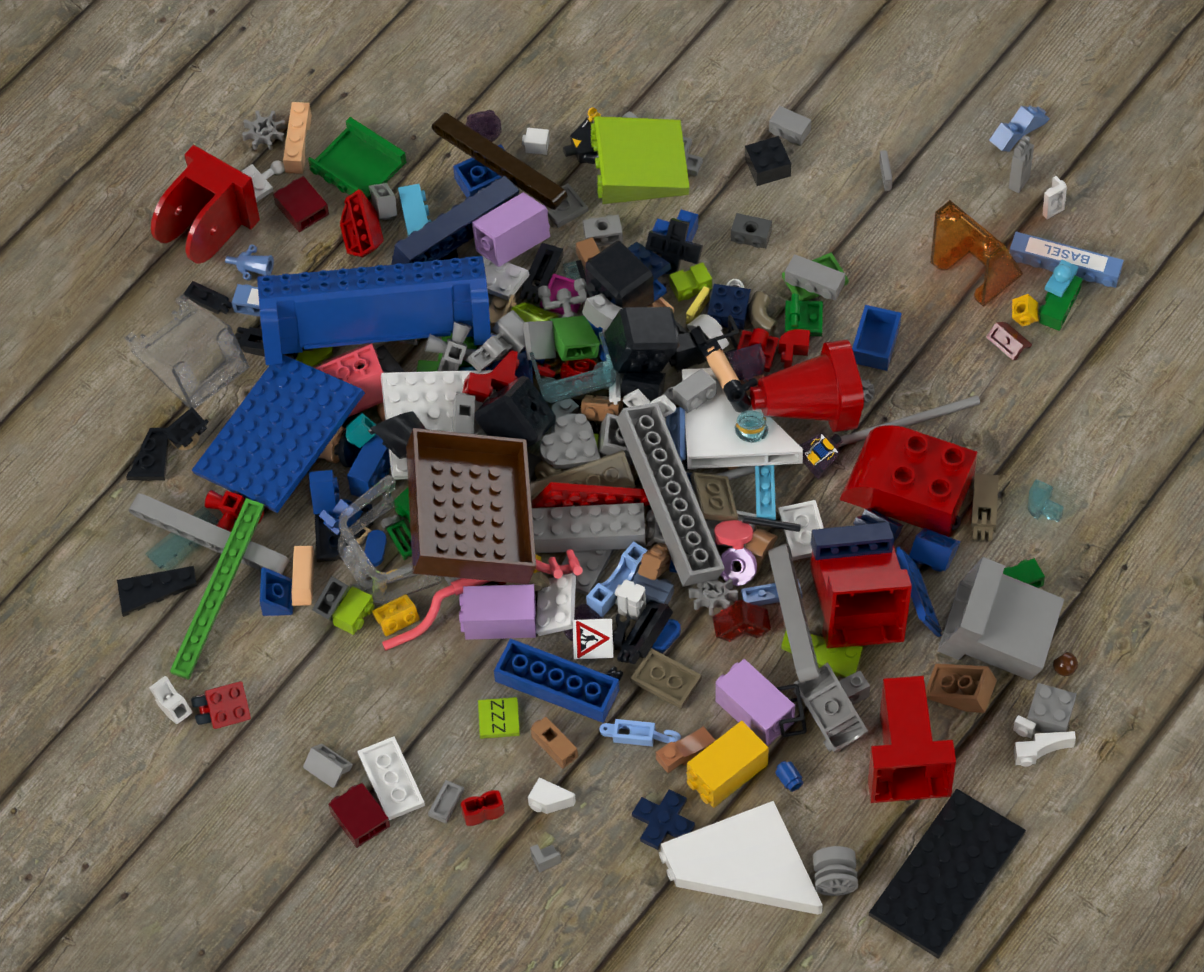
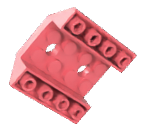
M373 343L364 344L313 366L317 370L363 389L365 392L364 396L348 417L383 402L381 373H383ZM359 365H365L362 369H357Z

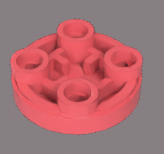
M738 520L723 521L714 528L715 543L732 546L737 550L743 549L744 544L752 540L753 528L749 524Z

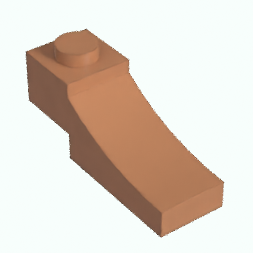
M703 726L687 737L676 742L671 741L656 752V760L667 773H670L681 764L685 766L691 759L716 740Z

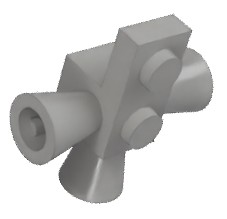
M454 321L452 339L448 338L447 342L432 334L429 335L425 352L443 353L437 371H458L459 365L462 364L463 360L470 363L467 358L476 349H466V343L463 342L470 332L471 326Z

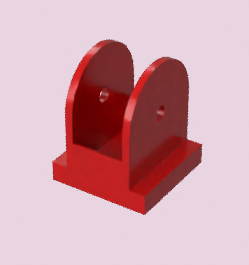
M193 144L184 154L187 168L164 192L155 208L151 221V234L160 243H169L180 236L193 222L187 236L185 251L189 260L200 264L212 258L241 225L252 230L260 221L252 178Z

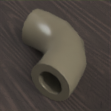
M756 291L748 306L749 320L754 329H764L769 333V336H772L776 330L777 321L770 318L767 314V307L771 303V299L765 293Z

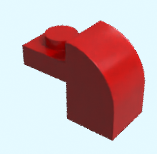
M793 329L781 336L778 353L781 354V362H784V369L792 366L793 355L808 356L810 330Z

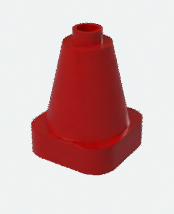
M849 340L825 342L821 355L760 378L758 386L750 388V401L753 410L761 409L764 416L828 421L833 432L857 429L864 406V392Z

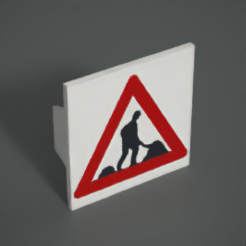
M612 619L573 620L574 659L613 658Z

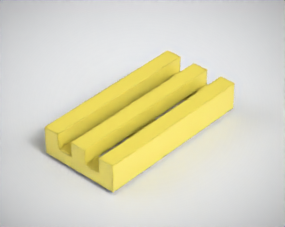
M705 286L702 288L686 312V324H689L698 317L709 302V288Z

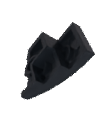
M410 411L389 418L371 427L368 432L371 435L377 434L383 440L382 444L390 449L399 459L407 458L406 446L413 428H426L416 414Z

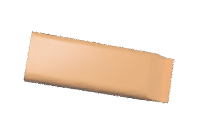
M294 546L292 606L312 605L315 560L313 546Z

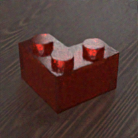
M744 600L735 601L734 604L713 616L716 638L728 642L742 634L759 638L771 630L768 610Z

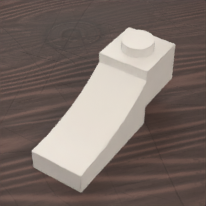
M1075 731L1034 734L1033 741L1015 742V765L1028 767L1036 764V760L1047 753L1074 747Z

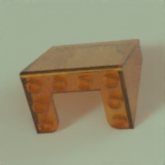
M951 200L935 212L930 263L939 270H948L970 252L986 266L984 283L974 293L975 300L983 307L1023 275V272L1006 246Z

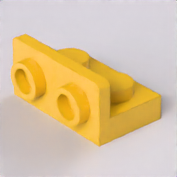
M407 594L372 610V614L380 624L385 636H389L420 620L416 606Z

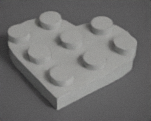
M566 414L558 417L554 426V433L545 435L539 448L542 461L553 465L555 469L576 467L600 458L592 427L584 414Z

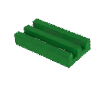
M404 520L387 527L386 530L403 560H406L408 556L412 557V549L399 527L402 526L410 542L411 532ZM392 530L396 531L407 552L404 551Z

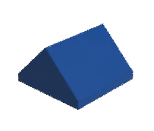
M264 567L261 568L260 606L263 616L293 614L292 579Z

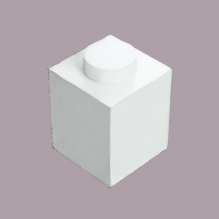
M527 128L526 135L522 137L525 153L547 155L549 130Z

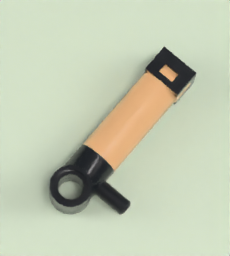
M716 339L700 347L702 354L734 410L739 413L747 411L751 406V401L746 391L758 385L757 379L753 378L742 385Z

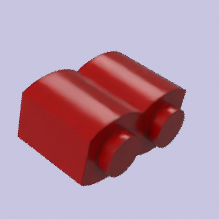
M498 790L485 792L480 797H469L461 802L462 815L467 826L478 825L485 819H497L505 813L504 803Z

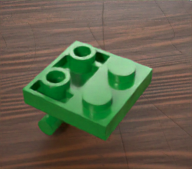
M796 293L792 294L791 301L786 300L785 333L793 329L810 330V336L822 337L823 301H799V295Z

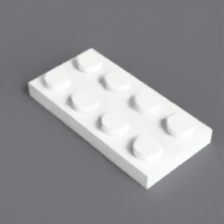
M395 736L357 751L382 810L389 820L425 806Z

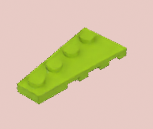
M785 631L781 649L792 654L787 631ZM811 634L819 668L828 663L837 677L841 676L843 678L857 672L863 651L862 646L827 648L824 637Z

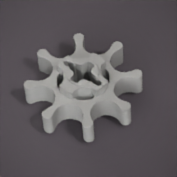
M255 111V121L250 122L247 119L243 121L244 127L250 129L248 132L242 133L243 140L254 139L252 142L254 150H257L261 143L267 144L269 150H273L271 141L274 139H279L282 142L285 141L284 133L278 132V130L286 128L285 120L274 122L276 119L275 111H271L268 117H261L260 112Z
M718 579L698 583V589L689 588V598H698L694 600V609L698 610L702 606L709 607V615H714L716 607H723L727 612L730 611V602L728 600H738V591H731L733 589L732 579H728L724 583L718 581Z

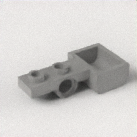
M514 310L507 313L492 328L496 336H491L479 349L469 355L467 360L480 373L510 350L517 351L518 354L526 350L524 321Z

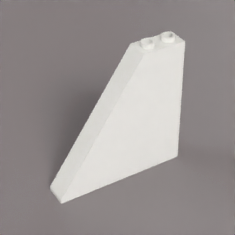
M700 368L716 381L717 394L712 399L702 403L697 409H693L689 413L685 411L687 469L803 464V448L770 416H764L761 409L753 410L752 405L745 412H736L712 369ZM682 369V381L700 369ZM765 423L764 429L756 434H746L736 428V424H738L743 429L756 430Z
M774 801L661 843L659 857L663 864L666 863L668 867L666 870L670 881L674 880L676 887L819 915L822 913L823 905Z

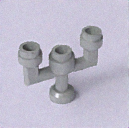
M579 278L574 281V289L578 292L579 296L572 297L571 292L563 288L558 290L557 300L552 302L548 286L539 287L538 297L542 300L544 311L563 306L565 314L562 318L577 316L575 312H572L570 305L584 303L586 298H588L585 280Z

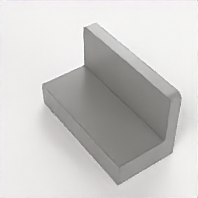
M321 743L311 748L303 768L334 788L337 786L341 775L349 772L353 764Z

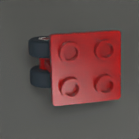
M242 681L206 690L205 694L191 698L192 706L199 707L200 714L195 715L198 725L212 722L213 728L218 729L251 719Z

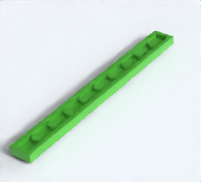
M246 498L171 667V674L187 680L190 679L263 513L264 504Z

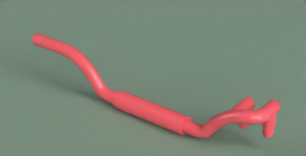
M572 549L566 551L569 559V564L558 565L554 556L548 559L549 564L536 559V570L551 574L557 579L561 578L563 574L574 573L578 576L583 572L578 558ZM460 578L451 582L450 586L440 589L433 596L430 609L424 620L415 628L383 641L382 645L385 651L413 640L426 632L434 622L444 598L453 594L456 596L462 594L463 586H481L490 581Z

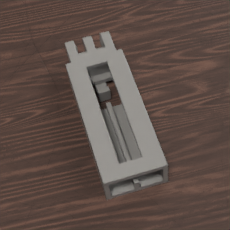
M1026 135L1022 137V140L1014 149L1009 189L1020 193L1029 180L1034 145L1030 143V138Z

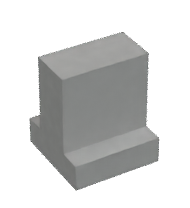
M982 557L959 582L937 652L957 660L966 654L1031 681L1044 667L1064 599L1003 574L1005 565Z

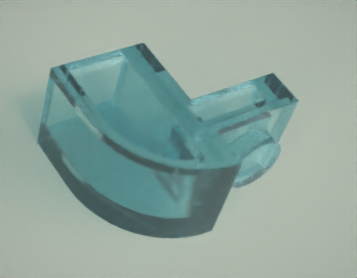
M1037 479L1029 491L1027 507L1030 514L1037 520L1042 514L1049 520L1059 522L1062 518L1064 507L1050 500L1053 487Z

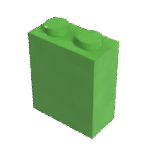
M585 316L550 319L553 324L555 348L562 361L598 357L600 341Z

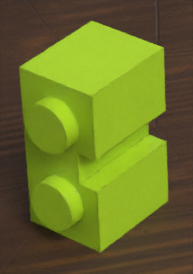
M704 262L691 266L688 271L684 272L681 270L669 275L670 287L678 302L698 295L704 286L712 290V277Z
M352 586L332 615L334 626L354 635L357 630L362 628L364 616L370 615L375 605L372 595Z

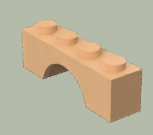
M291 103L283 157L285 173L303 174L306 133L307 130H310L312 117L310 103Z

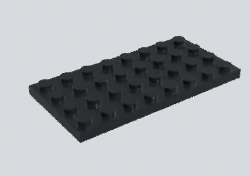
M956 789L869 911V916L939 959L1021 841L1026 830L959 789Z

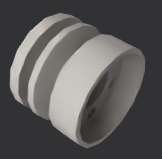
M831 846L822 848L813 854V866L816 872L814 876L816 881L815 890L818 893L839 896L849 894L858 888L857 871L855 870L856 855L853 849Z

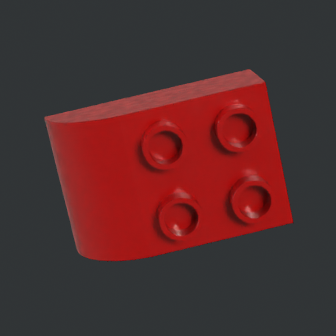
M884 425L876 427L867 435L840 500L864 509L872 508L885 516L923 529L927 528L949 537L952 526L956 521V516L959 514L974 478L978 452L901 426Z

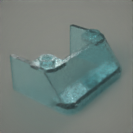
M603 332L599 333L606 361L596 364L592 371L557 381L551 377L541 379L534 353L529 352L540 393L546 402L554 403L610 387L615 383L616 375Z

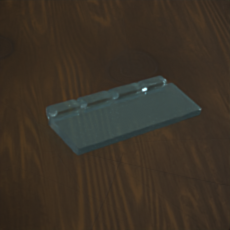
M204 506L192 515L213 525L218 523V519ZM171 532L146 552L145 555L160 569L164 567L168 571L178 563V560L175 558L176 556L182 560L193 551L190 545L197 548L200 544Z

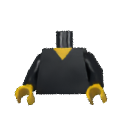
M594 107L588 110L589 118L586 117L581 125L570 135L571 145L563 147L565 157L576 155L578 162L581 164H595V158H598V152H594L591 146V123H593L594 117H601V114Z

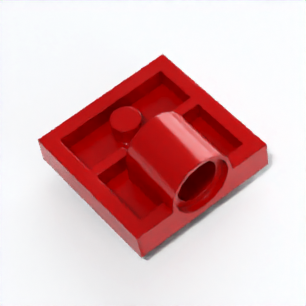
M755 328L753 332L743 330L733 363L737 366L770 373L779 338L769 336V333L761 328Z

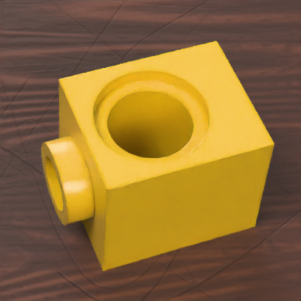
M1029 294L1012 299V319L1022 327L1037 322L1038 302Z

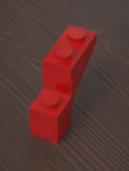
M510 351L490 373L475 374L470 372L464 380L462 393L475 396V401L483 403L487 397L491 396L493 389L499 390L516 380L515 371L519 366L518 352Z

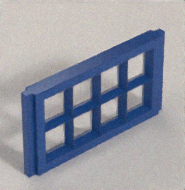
M897 547L896 556L901 570L907 569L912 585L911 598L918 617L937 637L942 636L940 633L942 630L919 567L903 549Z

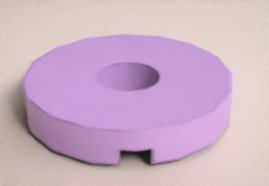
M730 548L720 557L725 568L721 576L725 581L732 579L733 585L740 586L749 583L754 578L757 572V562L755 556L748 549L737 550ZM735 561H739L741 563V571H736L734 569Z

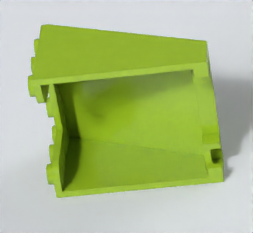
M594 117V123H591V146L594 152H598V158H595L596 169L600 168V175H597L598 199L602 198V204L689 195L690 187L681 120Z

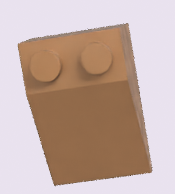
M935 664L926 687V696L929 700L966 712L985 713L997 680L989 666Z

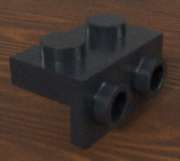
M191 407L167 427L163 433L177 449L182 445L185 448L193 441L192 437L196 433L199 436L207 429L206 425L209 421L207 419L203 420L196 410Z

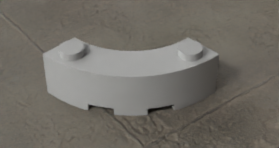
M601 293L586 298L582 313L595 327L607 330L619 310L623 308L610 302Z

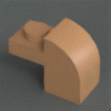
M761 528L754 531L752 540L745 546L755 556L757 562L756 574L759 573L765 556L769 555L768 550L774 547L778 537Z

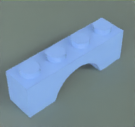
M633 541L622 554L613 574L605 582L597 583L586 596L587 608L603 618L616 602L617 596L615 591L619 584L622 585L626 579L633 581L640 564H642L643 554L648 550Z

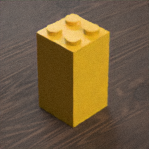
M741 720L687 763V784L692 790L696 789L705 804L709 803L714 808L768 766L769 748Z

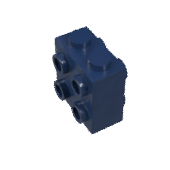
M714 284L707 315L713 317L722 327L727 328L728 316L731 315L737 328L744 330L751 299V289Z

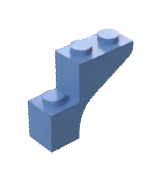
M1030 105L1029 107L1021 106L1009 123H1000L989 141L1001 151L1010 152L1024 135L1043 126L1050 118L1045 115V110L1038 106L1036 108Z

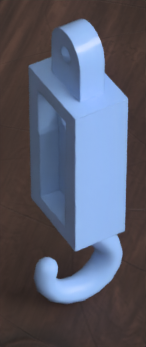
M615 719V724L604 723L599 728L602 736L613 737V743L653 747L654 739L664 743L676 742L681 739V735L673 730H665L664 734L657 732L655 723ZM620 729H628L630 733L628 735L619 734Z

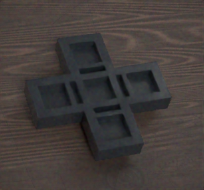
M671 218L667 235L652 230L649 231L645 249L662 254L661 258L670 263L671 269L665 274L670 275L678 272L681 260L694 264L699 263L703 245L686 241L689 222Z

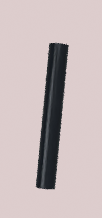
M743 515L742 523L800 532L801 524Z

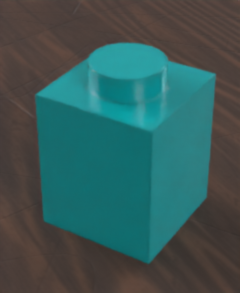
M363 413L346 426L347 440L361 448L376 435L375 433L371 435L368 432L376 424Z

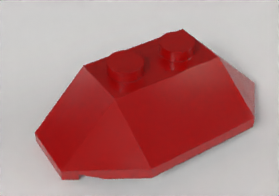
M359 189L345 198V207L342 211L340 227L347 254L363 258L376 250L384 241L377 211L362 190Z

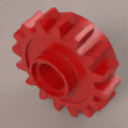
M590 358L567 360L561 366L560 376H562V380H566V383L571 382L573 386L578 384L579 387H582V385L589 387V384L595 386L596 383H600L602 370L597 362Z

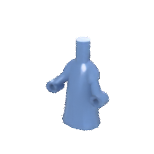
M253 244L238 257L226 256L225 263L236 265L238 271L243 274V278L247 281H250L252 275L247 271L266 276L271 275L274 266L272 255H251L252 252H257V246Z

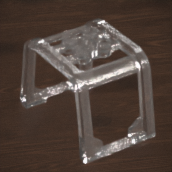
M387 475L342 511L339 517L340 537L338 539V552L361 589L372 595L373 602L379 604H386L405 594L411 595L441 584L443 577L425 575L418 581L386 593L388 582L413 574L412 563L386 573L377 571L354 538V535L394 508V499L391 494L395 490L396 482L391 475ZM383 495L381 502L348 528L347 521L350 517L372 500ZM369 576L373 579L372 587L366 579Z

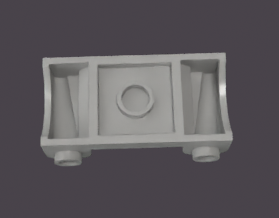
M826 663L819 668V678L800 683L798 680L793 684L799 686L801 699L805 702L826 740L823 742L828 751L833 750L834 753H837L869 734V731L832 668Z

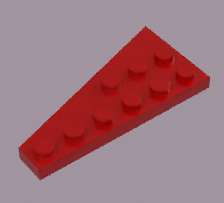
M550 482L531 501L532 508L644 503V506L650 505L644 489Z

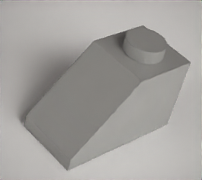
M382 183L369 186L373 206L377 211L379 219L387 220L397 216L395 195L388 184Z

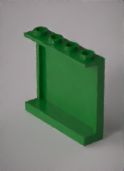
M349 117L346 120L347 128L315 160L311 157L308 158L309 169L313 174L321 176L327 183L335 185L341 192L351 195L360 189L367 199L370 200L369 186L387 183L407 163L406 155L403 150L352 117Z

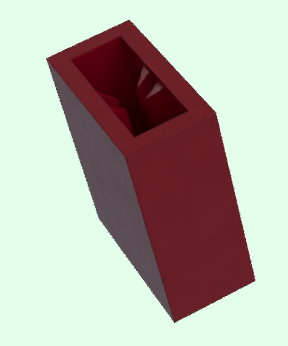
M304 176L293 180L289 185L278 189L273 194L275 205L299 233L329 215L328 204Z
M363 783L353 785L346 793L334 797L328 804L330 813L356 848L390 827L389 818Z

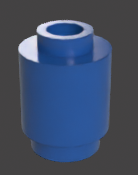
M783 761L777 765L775 774L786 789L793 792L803 785L802 776L791 761Z

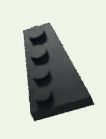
M194 566L117 580L122 616L125 617L129 615V612L136 609L138 611L144 609L146 605L155 601L157 603L163 601L165 597L172 594L175 596L196 587L197 581Z

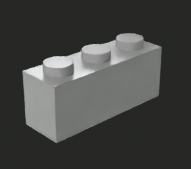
M794 254L785 270V282L792 286L801 287L808 292L822 295L826 299L836 301L845 284V273Z

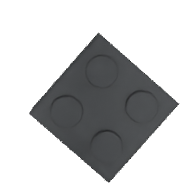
M779 136L745 145V161L757 186L791 176V161Z

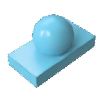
M1062 259L1045 285V290L1062 297L1079 267Z

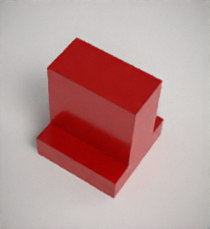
M894 546L892 553L815 560L812 551L810 569L824 617L822 632L827 648L904 642L912 585L907 569H900Z
M924 675L884 678L880 707L884 745L871 746L868 775L870 802L880 803L951 797L956 766L953 740L932 741Z

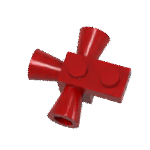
M210 490L205 498V508L220 510L223 516L216 526L231 532L246 498L234 492L226 491L224 496ZM263 510V513H262V515H261V517H260V519H259L258 524L261 522V520H262V518H263V516H264V510Z

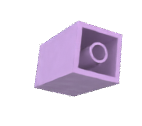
M523 192L472 222L476 251L500 267L550 237L547 208Z
M534 584L463 586V594L459 595L461 606L459 621L461 623V632H465V640L536 638Z
M745 659L740 663H735L726 675H721L716 681V702L738 723L742 720L766 746H769L781 735L779 721L795 718V704ZM794 722L783 724L784 730L786 731Z

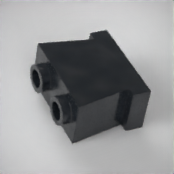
M698 328L690 330L689 333L678 335L680 346L669 361L671 367L674 366L678 373L682 369L695 364L705 363V357L700 350V347L704 346L705 342Z

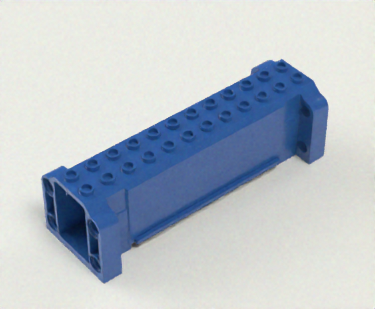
M483 256L257 277L266 365L283 364L282 354L303 352L302 347L304 349L420 339L428 338L430 334L435 337L451 336V333L453 334L454 321L472 327L467 337L473 336L475 346L483 345L491 337L489 299Z

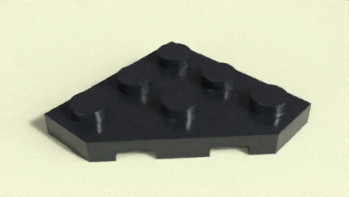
M372 504L356 505L363 513L357 520L359 524L356 527L350 528L352 530L351 533L354 534L353 536L346 532L336 535L323 523L324 520L319 517L320 514H315L317 562L337 561L355 543L356 538H360L366 532L361 527V524L367 528L373 525Z

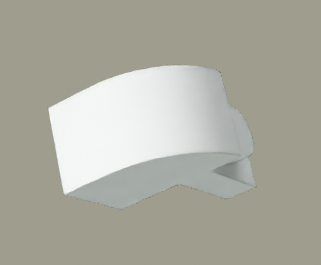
M707 314L699 315L687 325L689 331L700 326L706 340L723 335L721 332L722 326ZM726 338L718 340L722 350L729 345Z
M166 676L149 687L156 698L155 701L158 706L176 724L193 713L184 697L176 692Z

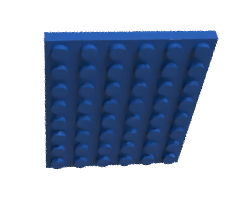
M283 354V364L269 365L192 469L194 474L229 491L242 495L244 498L262 503L265 508L276 513L280 511L365 394L363 389Z

